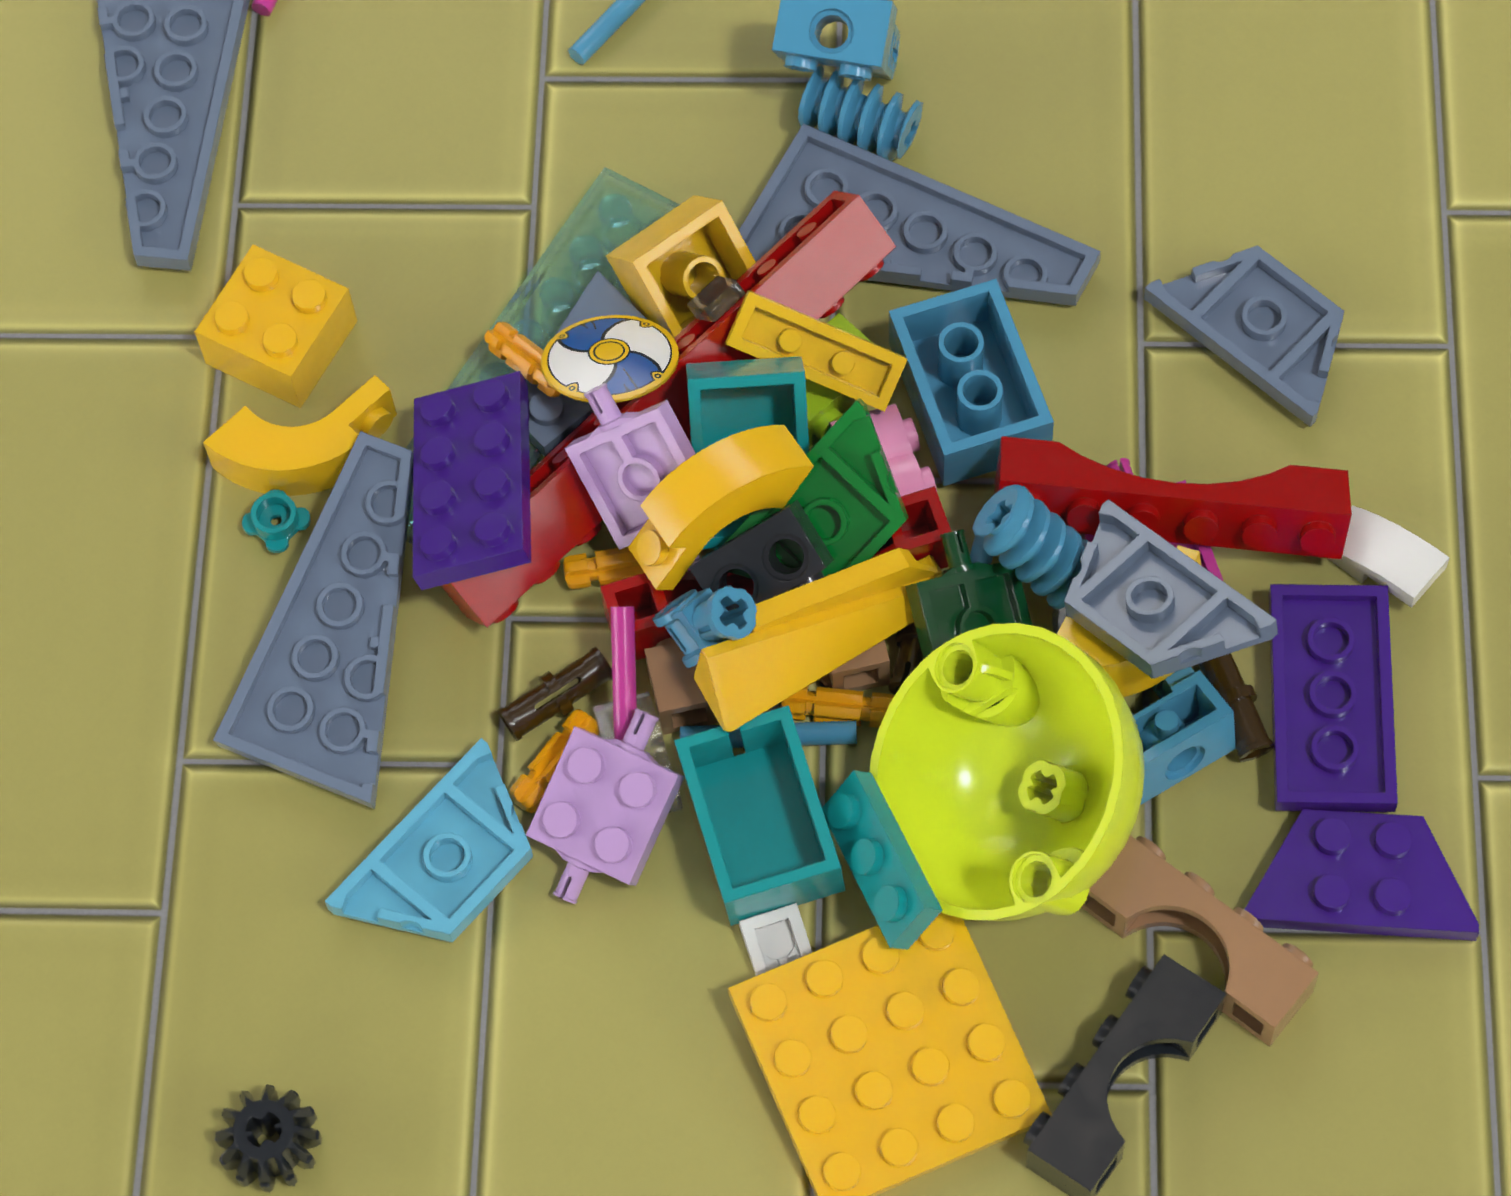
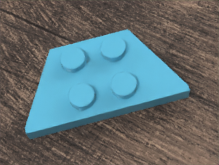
M481 738L325 900V904L330 912L337 916L453 943L533 858L532 849L526 834L518 820L509 793L494 762L490 747L485 740Z

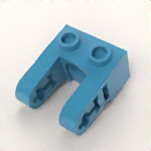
M780 0L772 50L778 58L785 62L784 67L789 69L817 72L818 64L839 67L838 75L844 78L860 81H871V77L892 80L900 45V31L895 24L897 8L894 2L890 0ZM832 22H841L847 25L848 37L841 46L826 48L821 45L820 34L826 25Z
M1191 666L1174 672L1165 680L1151 687L1160 700L1133 715L1142 741L1145 767L1143 796L1140 805L1236 749L1234 711L1200 670L1195 672Z

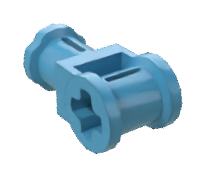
M726 586L715 592H712L710 588L699 592L696 589H692L660 610L653 617V622L657 627L666 628L684 654L682 657L683 664L686 668H691L697 665L701 649L730 639L739 640L749 635L756 625L757 607L753 598L741 588L735 589L731 586ZM735 603L739 605L738 608L730 611L725 608Z

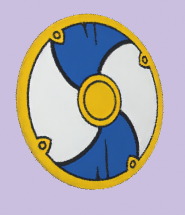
M605 315L579 321L557 333L543 350L541 369L548 384L569 398L588 402L584 394L594 387L606 383L615 403L644 396L663 385L672 376L677 367L679 351L674 337L657 323L629 315Z

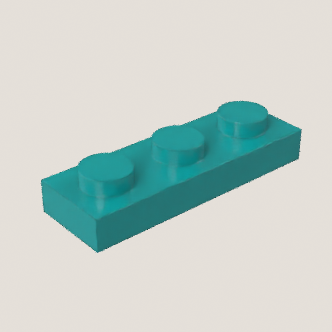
M853 770L822 807V810L889 947L908 950L940 914L942 908L873 774Z

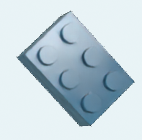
M997 279L889 311V345L891 351L908 359L901 377L943 486L996 471L1001 436L1053 440L1054 421Z

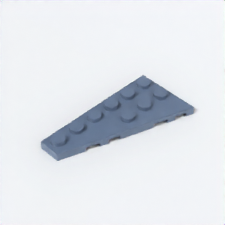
M97 0L134 258L137 266L192 271L250 0Z
M806 124L801 126L739 229L755 262H757L834 190L857 194L861 196L897 246L883 259L884 265L881 270L868 280L957 291L997 279L1003 297L1076 306L1100 263L1101 251Z
M360 431L213 741L221 748L375 809L413 488V452Z

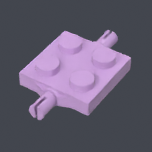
M603 383L584 394L601 425L594 432L573 440L564 449L620 550L632 543L649 519L640 506L642 502L669 473L696 453L668 400L640 412L621 413L607 388V384Z
M636 708L623 740L604 739L583 728L574 726L526 833V836L555 849L568 862L557 888L553 892L555 896L577 904V899L589 872L605 873L628 885H637L685 777L659 765L648 752L644 751L656 722L659 720L658 717Z

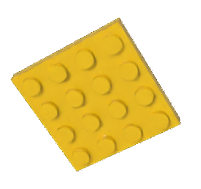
M940 912L908 950L890 948L879 925L728 988L729 997L816 1196L879 1195L1028 1131L1043 1111L1050 1116L1052 1115L962 918Z

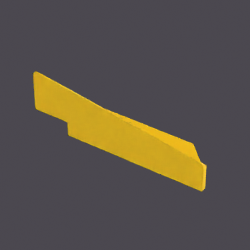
M897 548L755 604L757 607L756 625L752 632L742 639L727 640L701 649L694 680L722 729L726 732L734 731L913 623L914 619L905 586L934 579L942 570L931 555L916 561L909 550Z

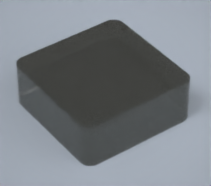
M717 276L687 306L697 319L715 322L745 295V291L736 279Z

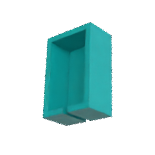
M801 356L686 364L690 438L695 453L733 434L768 425H785L804 453L807 454L809 452L806 380ZM753 512L725 526L711 538L703 549L718 548L723 545Z
M789 705L762 713L740 726L739 731L745 753L734 756L728 732L724 731L721 726L674 740L731 926L739 924L741 920L797 903L798 906L846 891L841 865Z

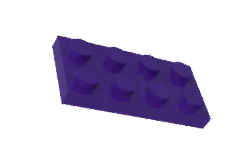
M516 371L415 398L413 578L420 589L425 590L531 563L528 383L522 373Z
M1270 584L1268 594L1269 615L1277 620L1278 634L1270 640L1275 811L1313 809L1346 812H1395L1398 805L1388 585Z

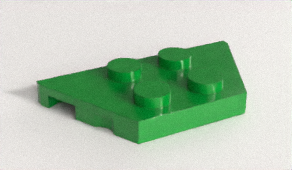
M860 398L854 402L806 454L814 467L785 505L786 507L795 500L799 501L834 560L822 570L825 577L871 559L909 518L867 405ZM767 508L754 511L726 542L782 508ZM781 539L777 542L776 555L783 565L791 568L802 566L804 553L797 542L790 539ZM732 569L728 571L730 573L752 579L750 575L743 570Z

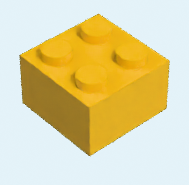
M693 195L606 255L633 306L647 320L659 324L674 338L756 263L723 201Z
M253 244L194 332L207 365L301 409L358 320L349 288Z

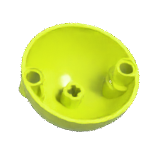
M1021 623L992 624L962 633L947 641L923 659L905 679L888 706L877 732L869 773L873 774L942 908L941 913L966 920L1014 921L1046 912L1059 916L1071 915L1082 907L1086 902L1090 887L1112 866L1127 843L1136 822L1143 796L1145 767L1143 746L1136 720L1118 686L1100 663L1066 638L1047 629Z

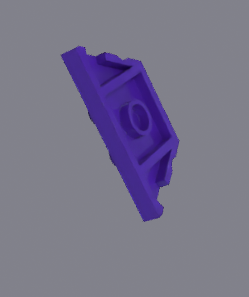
M1302 809L1244 909L1257 918L1263 928L1476 941L1479 935V923L1423 816Z

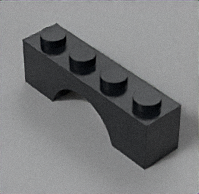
M1163 954L1153 970L1146 966L1140 969L1125 994V997L1131 1000L1120 1018L1110 1014L1105 1019L1092 1041V1045L1098 1048L1086 1067L1077 1062L1070 1069L1058 1090V1094L1064 1097L1051 1116L1044 1111L1041 1112L1024 1138L1023 1142L1030 1146L1027 1152L1026 1168L1069 1196H1097L1122 1160L1125 1140L1112 1121L1107 1101L1110 1089L1119 1076L1135 1064L1153 1058H1175L1189 1061L1222 1014L1226 993Z

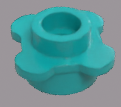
M278 489L268 491L254 502L251 512L245 514L242 519L245 533L257 535L265 541L267 550L272 553L286 551L289 547V540L298 531L307 529L311 523L309 511L303 507L297 508L293 500L284 491ZM278 517L282 519L281 523L278 525H273L271 523V521L274 518Z

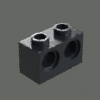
M795 500L699 558L689 568L703 590L710 588L712 592L728 586L727 574L729 570L740 569L747 572L754 583V591L751 597L754 603L757 604L783 594L790 589L793 590L825 577L822 570L834 559L799 501ZM790 539L801 546L804 553L802 566L791 568L779 561L776 555V545L779 540ZM735 603L725 608L730 611L738 608L739 605Z

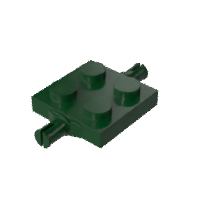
M964 529L940 535L949 569L942 571L934 579L905 586L923 659L947 641L969 630L992 624L1021 623L1033 626L1022 582L1017 579L1015 569H1005L1001 563H972Z

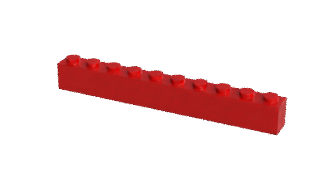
M835 190L829 194L674 338L678 346L679 360L672 376L659 388L644 396L617 402L616 405L620 412H640L668 400L688 440L691 439L686 364L759 359L725 343L747 290L816 319L826 318L836 312L844 303L845 299L843 296L858 282L866 281L877 274L884 265L883 259L897 247L861 196ZM594 412L530 470L531 563L441 585L443 590L467 618L487 628L492 623L503 621L515 611L519 604L518 599L534 584L545 582L557 572L560 567V560L571 549L587 543L600 531L602 527L600 522L603 519L564 449L573 440L594 432L601 425Z

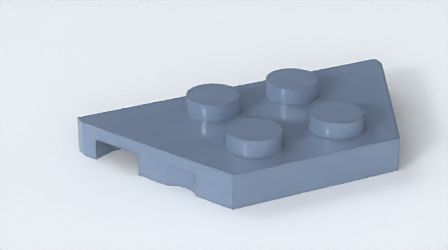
M1258 245L1234 253L1225 261H1211L1193 267L1191 275L1166 284H1162L1159 279L1150 282L1145 287L1144 299L1309 427L1316 422L1345 312L1343 309Z
M1110 500L1102 504L1099 511V526L1093 541H1087L1080 559L1081 571L1072 579L1064 600L1066 615L1154 679L1271 640L1278 634L1277 620Z

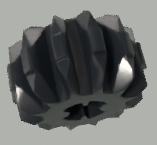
M266 1084L262 1091L261 1100L255 1101L248 1091L242 1090L240 1101L244 1108L241 1111L233 1108H223L222 1117L230 1127L215 1132L216 1143L219 1147L226 1149L219 1158L225 1170L237 1169L236 1179L243 1187H247L258 1178L262 1190L270 1193L275 1186L276 1176L282 1175L289 1186H295L298 1180L293 1168L296 1165L306 1169L314 1168L315 1159L307 1149L315 1148L322 1143V1136L319 1130L311 1128L317 1120L311 1106L300 1107L301 1099L298 1093L293 1090L288 1091L279 1099L275 1087ZM276 1131L278 1132L280 1138L275 1143L271 1140H265L260 1146L257 1141L262 1134L272 1137Z

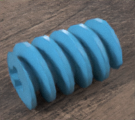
M819 65L817 72L812 74L801 98L798 108L800 126L806 124L814 128L818 125V130L832 136L837 134L838 139L854 144L857 141V146L872 153L877 149L878 156L890 161L896 157L898 159L902 158L911 146L917 133L922 116L923 102L916 100L909 110L904 112L902 111L903 94L896 92L889 102L885 104L882 102L884 86L876 84L866 96L863 95L864 81L853 80L848 87H844V77L838 75L839 67L835 69L829 79L823 78L824 67Z
M1017 484L1006 486L995 493L976 516L972 527L974 535L979 537L985 536L983 548L988 555H999V562L1005 569H1015V575L1018 580L1025 583L1031 582V588L1035 594L1039 596L1047 595L1046 600L1052 608L1062 609L1065 607L1064 600L1072 579L1081 571L1080 559L1088 540L1082 539L1073 527L1067 526L1057 513L1050 512L1045 503L1035 499L1025 486Z

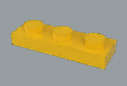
M747 290L725 342L726 345L759 359L801 356L806 379L855 400L860 398L867 405L884 412L908 360L905 356L750 290Z

